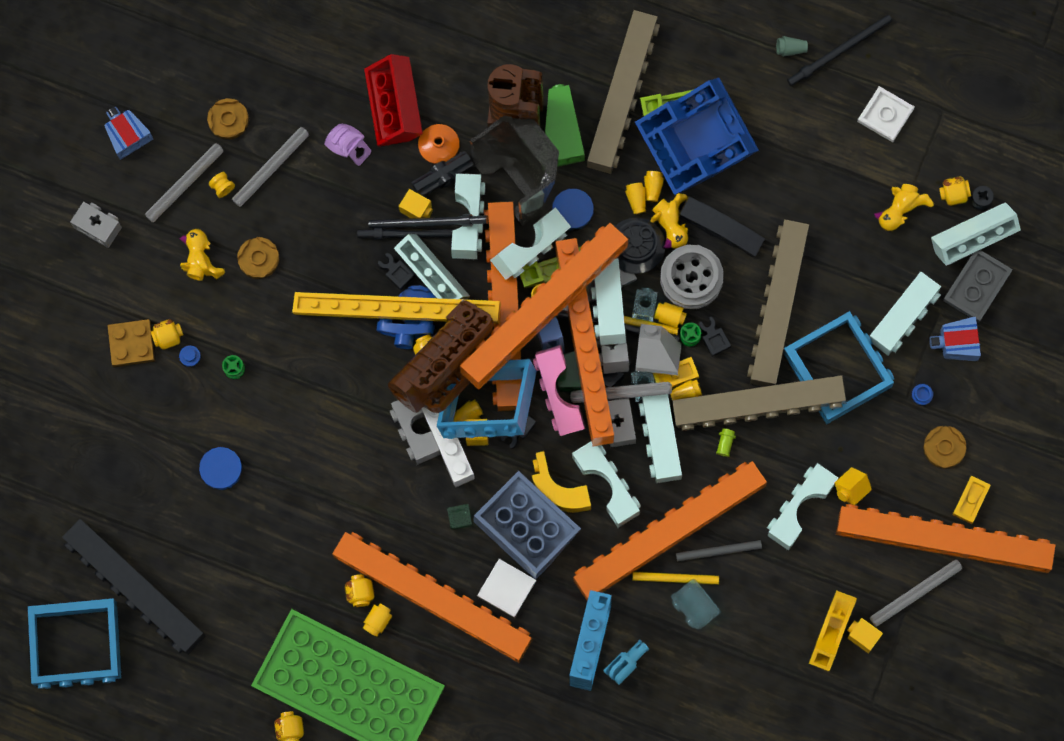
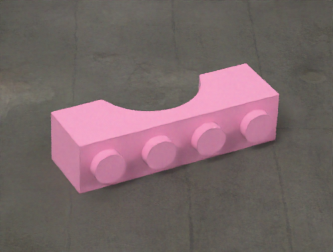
M561 345L536 352V358L533 359L536 371L540 370L542 378L539 379L542 391L546 390L548 399H545L548 411H553L554 419H552L554 430L559 431L560 436L585 429L580 406L564 401L556 389V379L567 366Z

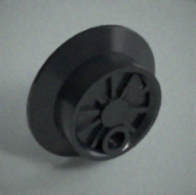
M629 218L615 226L628 238V247L616 258L619 259L620 270L630 274H642L651 271L661 262L665 253V248H663L665 239L661 230L654 223L643 218Z

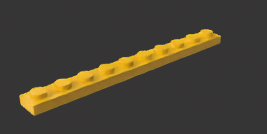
M295 292L292 313L294 315L448 322L446 316L463 299ZM466 300L489 313L494 324H499L500 301Z

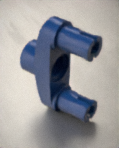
M380 319L377 322L376 331L395 337V347L412 349L414 339L425 335L433 336L435 326L433 321L421 320L418 325L396 324L392 323V319Z

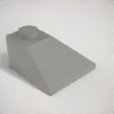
M641 324L635 371L678 375L682 344L662 326Z

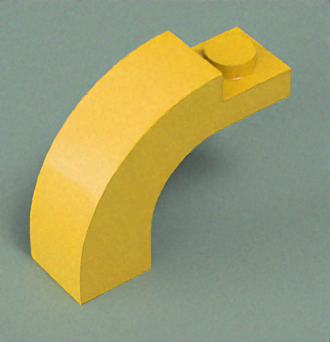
M544 451L536 453L533 465L535 473L539 472L540 474L532 475L533 484L561 511L583 512L591 510L587 485L575 488H564L557 485L549 475Z
M836 590L809 664L830 671L857 598Z

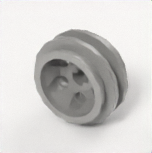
M685 245L676 248L666 257L661 267L660 284L664 295L673 304L684 309H699L709 305L717 298L723 284V268L719 258L711 250L700 245ZM695 261L699 262L700 264L698 266H693L691 262ZM680 264L684 265V269L681 271L676 268ZM705 270L710 271L711 275L709 277L703 275ZM690 277L696 278V280H693V283L687 281ZM679 279L681 283L679 285H675L673 280ZM701 285H705L707 287L703 291H700Z

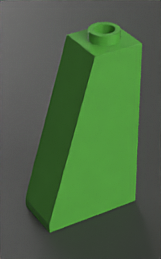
M558 84L549 89L543 152L544 169L585 161L569 85Z

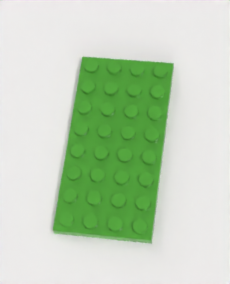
M293 609L289 612L251 685L253 688L358 741H418L445 688V685Z

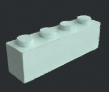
M1005 202L931 237L935 254L947 266L1021 231L1017 214Z
M408 234L394 247L436 298L467 300L470 297L416 234Z
M615 259L593 280L595 281V287H591L592 300L597 302V306H593L594 319H598V325H594L595 337H600V345L626 343L619 259Z
M920 272L871 333L870 339L872 344L888 356L892 351L896 353L903 344L900 340L904 335L908 337L915 329L913 325L917 319L921 321L928 312L927 306L930 303L934 305L941 294L938 292L941 286Z
M668 394L642 397L639 410L640 416H645L646 424H642L644 437L648 436L649 439L646 451L647 456L652 457L653 465H649L651 478L655 477L656 483L680 480L682 472Z

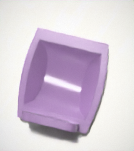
M338 124L331 130L325 140V146L332 152L344 157L349 156L358 166L371 154V149L363 141L364 135L347 124ZM357 147L364 149V153L360 158L356 157L355 149Z

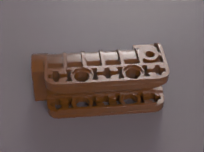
M512 64L499 66L490 74L488 79L490 104L487 122L488 131L492 136L503 141L538 143L540 140L539 112H543L544 105L542 73L535 70L522 69Z
M461 300L446 316L448 322L388 383V388L392 394L414 413H418L423 407L433 413H440L445 410L471 383L461 374L460 365L468 355L471 356L476 351V347L483 340L486 341L491 337V332L494 330L492 329L494 321L489 313L469 301ZM450 384H456L452 390H446Z

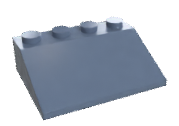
M519 471L474 515V523L535 580L550 566L581 530L577 524Z

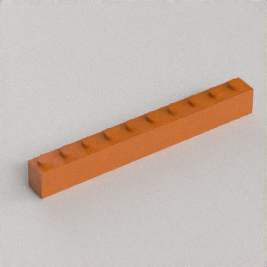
M513 202L488 203V210H484V215H488L489 230H485L486 242H490V250H486L487 263L491 262L490 260L511 243L515 244ZM491 262V270H487L488 283H492V290H488V301H500L501 303L499 324H494L495 329L497 326L501 327L506 322V318L511 312L519 310L517 277L511 276L505 280ZM521 350L511 360H521ZM522 379L492 381V385L496 384L497 392H493V405H497L498 411L516 410Z
M611 223L606 227L602 226L595 233V237L591 241L587 240L581 246V251L578 254L571 255L561 270L559 268L555 270L551 275V279L546 284L542 283L536 289L534 296L531 298L527 297L517 312H511L506 318V322L501 327L497 326L491 332V337L486 341L483 340L476 347V351L464 359L460 365L461 374L477 389H480L628 247V238Z
M577 238L556 241L555 251L560 270L566 265L565 263L571 255L579 253ZM585 288L566 306L593 447L614 443V431Z
M752 461L749 464L747 462L742 463L732 475L725 474L718 479V484L713 487L708 485L700 491L701 495L695 499L693 496L688 498L678 510L673 508L665 514V518L661 521L656 519L646 526L648 529L640 533V531L632 534L629 537L630 541L624 545L622 543L615 545L611 549L612 552L607 556H604V554L598 556L593 560L594 564L590 567L583 566L578 569L573 580L585 599L588 601L590 590L604 592L766 487L767 481Z
M846 504L845 507L841 506L836 531V535L1044 573H1049L1052 570L1055 544H1050V541L1046 539L1033 541L1029 540L1028 536L1016 535V537H1011L1002 531L989 533L986 532V529L974 527L972 530L965 528V525L953 523L950 526L944 525L943 521L940 520L922 521V518L918 516L905 518L901 517L900 513L888 512V514L879 513L880 510L874 508L861 510L858 509V506Z
M347 532L344 533L332 553L334 558L520 663L532 642V638L529 637L530 633L521 627L518 630L510 626L511 622L501 616L499 619L492 615L493 612L484 606L478 608L473 605L474 601L465 595L462 598L454 594L455 590L447 585L442 587L436 584L437 580L428 574L422 576L417 573L418 569L408 563L406 566L399 563L400 559L391 553L385 555L380 552L381 548L373 543L368 545L362 542L363 538L354 532L351 535Z

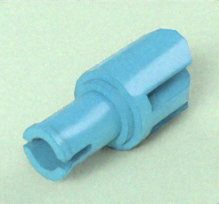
M638 640L627 653L621 652L604 669V673L620 685L637 668L636 661L649 648L644 642L642 643L641 640Z

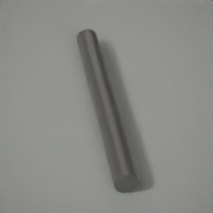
M761 540L680 552L676 553V559L678 562L762 549Z

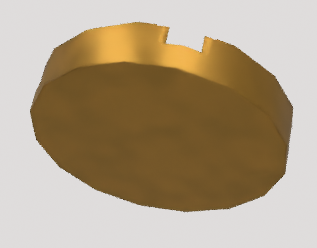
M225 98L217 101L210 108L207 121L210 130L215 136L231 140L245 132L248 127L249 116L246 108L239 101Z
M256 237L245 241L237 254L238 264L242 272L254 279L270 276L279 264V253L276 246L270 240L263 237Z
M939 426L931 430L925 438L924 454L934 466L943 469L952 468L964 458L966 440L962 433L954 427Z

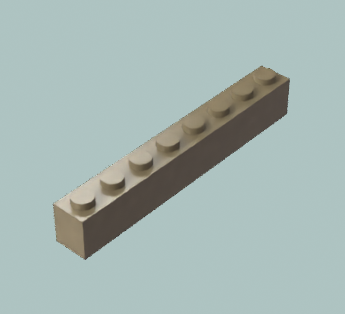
M636 10L633 11L587 160L588 168L611 174L613 168L618 166L620 156H617L619 149H623L626 137H623L624 130H629L631 118L628 117L630 111H634L637 104V99H634L636 92L640 93L643 84L640 78L642 73L646 74L649 62L646 61L648 54H652L654 48L652 39L659 32L660 24H657V16Z
M784 219L783 226L779 225L776 238H780L779 246H774L772 257L776 258L775 265H770L768 277H771L772 281L771 285L766 284L764 297H767L768 300L766 305L762 304L760 317H764L762 325L758 324L755 336L760 338L758 345L754 344L751 357H755L754 365H749L747 377H751L750 384L762 387L776 385L809 224Z
M842 375L673 400L676 426L682 428V431L693 430L694 426L703 425V428L716 426L715 423L724 422V425L737 423L736 420L745 419L748 422L758 420L757 417L759 416L776 418L779 417V413L787 412V415L800 414V410L808 409L809 412L821 411V407L830 406V409H838L843 407L842 404H847Z

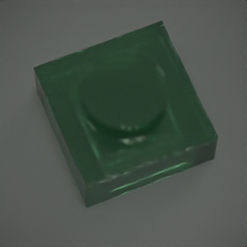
M468 504L447 508L451 530L472 526Z

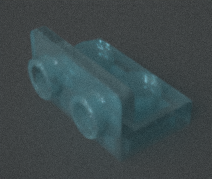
M692 579L677 593L671 595L673 606L679 612L682 611L687 618L685 620L693 629H702L721 613L695 579Z

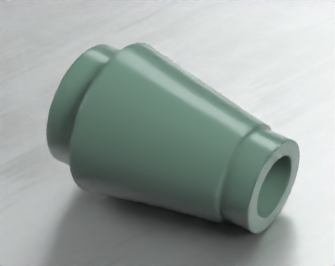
M786 36L777 39L776 51L778 55L784 57L807 53V40Z

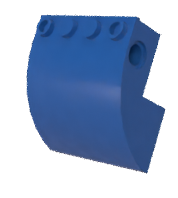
M720 78L705 82L681 98L665 103L635 122L674 195L710 179L759 151Z

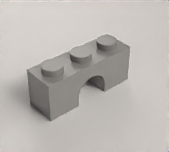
M399 400L391 403L393 410H390V414L394 423L398 421L401 426L398 432L402 441L407 440L409 448L406 450L410 459H415L418 465L441 455L431 431L420 435L412 430L413 423L424 417L422 409L418 413H414Z

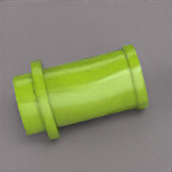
M722 429V432H719L721 437L716 454L725 457L730 456L732 442L736 438L734 435L735 431Z

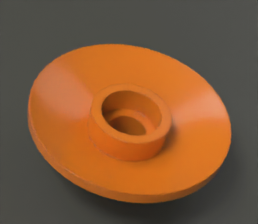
M443 124L429 126L423 131L418 140L420 154L425 160L433 164L441 161L446 162L455 157L460 145L456 132ZM441 139L442 143L437 145L435 144V140Z

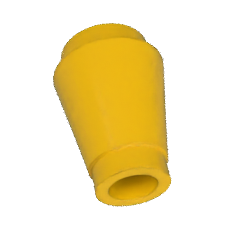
M646 172V176H644L646 201L658 202L665 179L662 172Z
M634 183L627 185L625 193L633 213L641 214L646 212L645 187H643V184Z
M691 379L674 388L670 395L673 401L702 396L698 380L692 381Z
M469 400L455 412L453 422H463L466 419H480L479 416L483 415V411L476 400Z

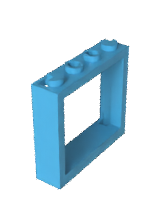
M850 311L785 347L783 351L785 358L800 381L813 380L796 351L847 322L883 380L878 385L849 400L847 404H842V408L832 410L830 406L821 407V411L818 412L826 425L892 388L894 384L892 372L889 369H885L882 364V356L878 351L873 350L869 335L862 332L859 319L856 315L852 316Z
M510 360L489 380L522 379L514 419L453 422L458 395L445 410L439 413L437 428L442 437L454 439L462 437H512L524 435L537 372L531 360ZM450 384L446 390H452L456 384Z
M590 590L569 675L570 686L589 691L592 689L611 610L612 595Z
M114 598L28 606L31 684L38 686V689H50L51 685L59 684V687L73 686L72 683L81 682V685H93L94 681L103 680V683L116 682L115 679L121 678L117 601ZM108 611L111 670L39 676L37 618Z

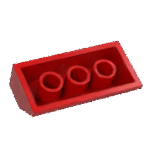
M390 54L365 68L377 146L408 142L422 135L410 58Z

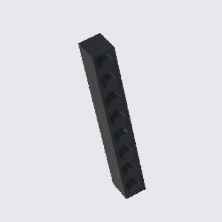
M81 519L62 537L66 541L64 546L72 553L77 551L81 555L79 560L88 568L92 565L97 570L94 574L103 582L107 579L112 584L110 589L118 596L123 594L127 598L125 603L134 611L138 608L143 613L140 617L149 625L153 622L158 627L156 632L164 639L169 637L174 642L171 646L180 654L184 651L189 655L205 638L202 631Z

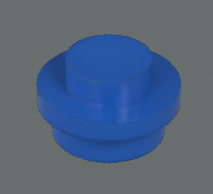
M186 346L180 351L179 358L183 365L192 367L200 361L201 355L196 347Z
M919 384L912 391V399L918 405H927L933 398V391L926 384Z

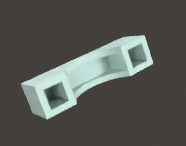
M456 174V202L464 205L473 216L484 214V201H481V195H485V182H481V174ZM473 224L472 227L462 226L452 231V258L477 259L478 252H482V239L478 238L479 233H483V224Z
M556 207L533 225L536 238L532 247L523 248L511 243L490 260L505 280L511 276L514 278L525 271L522 268L526 264L531 266L539 259L537 255L540 252L544 255L553 248L552 242L555 240L561 241L567 236L565 232L571 226Z
M589 442L573 452L572 458L583 475L595 474L608 481L613 494L606 510L619 528L640 515L639 508L641 505L635 496L631 498L627 492L629 487L623 478L620 480L616 475L618 470L612 461L608 462L605 458L606 451L603 446L592 447V442Z
M818 463L814 468L809 467L803 476L806 478L802 485L797 484L791 493L794 497L790 503L787 500L779 510L782 514L778 520L773 518L767 527L770 530L768 537L787 550L792 547L802 531L796 516L800 504L810 498L825 499L835 486L834 483L838 480L837 476Z

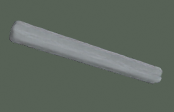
M300 127L232 198L237 206L241 207L309 136L307 130Z
M215 143L145 213L146 217L151 222H155L223 153V148Z
M670 382L608 387L605 390L607 400L671 394L672 384ZM582 390L570 393L571 402H584Z
M958 560L952 561L870 617L871 622L875 627L879 626L962 569V565Z

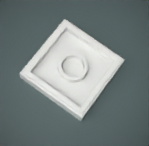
M879 86L857 122L894 142L915 107Z
M499 559L477 597L515 618L536 580Z

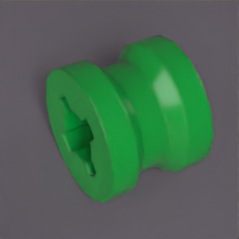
M686 323L680 330L681 343L687 347L696 346L701 339V329L695 323Z
M230 355L224 359L222 368L228 378L239 379L243 376L245 366L240 357Z

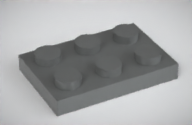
M978 250L972 254L943 301L970 318L976 317V322L979 323L1013 269L985 252Z

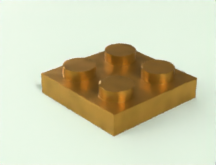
M149 319L108 325L113 367L155 362L151 322Z

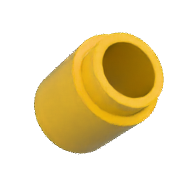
M664 302V304H658L654 319L659 320L658 322L678 328L679 324H684L687 313L683 312L684 308Z
M381 603L379 606L374 605L363 622L365 623L363 629L376 637L379 633L382 634L392 618V615L389 614L391 610Z

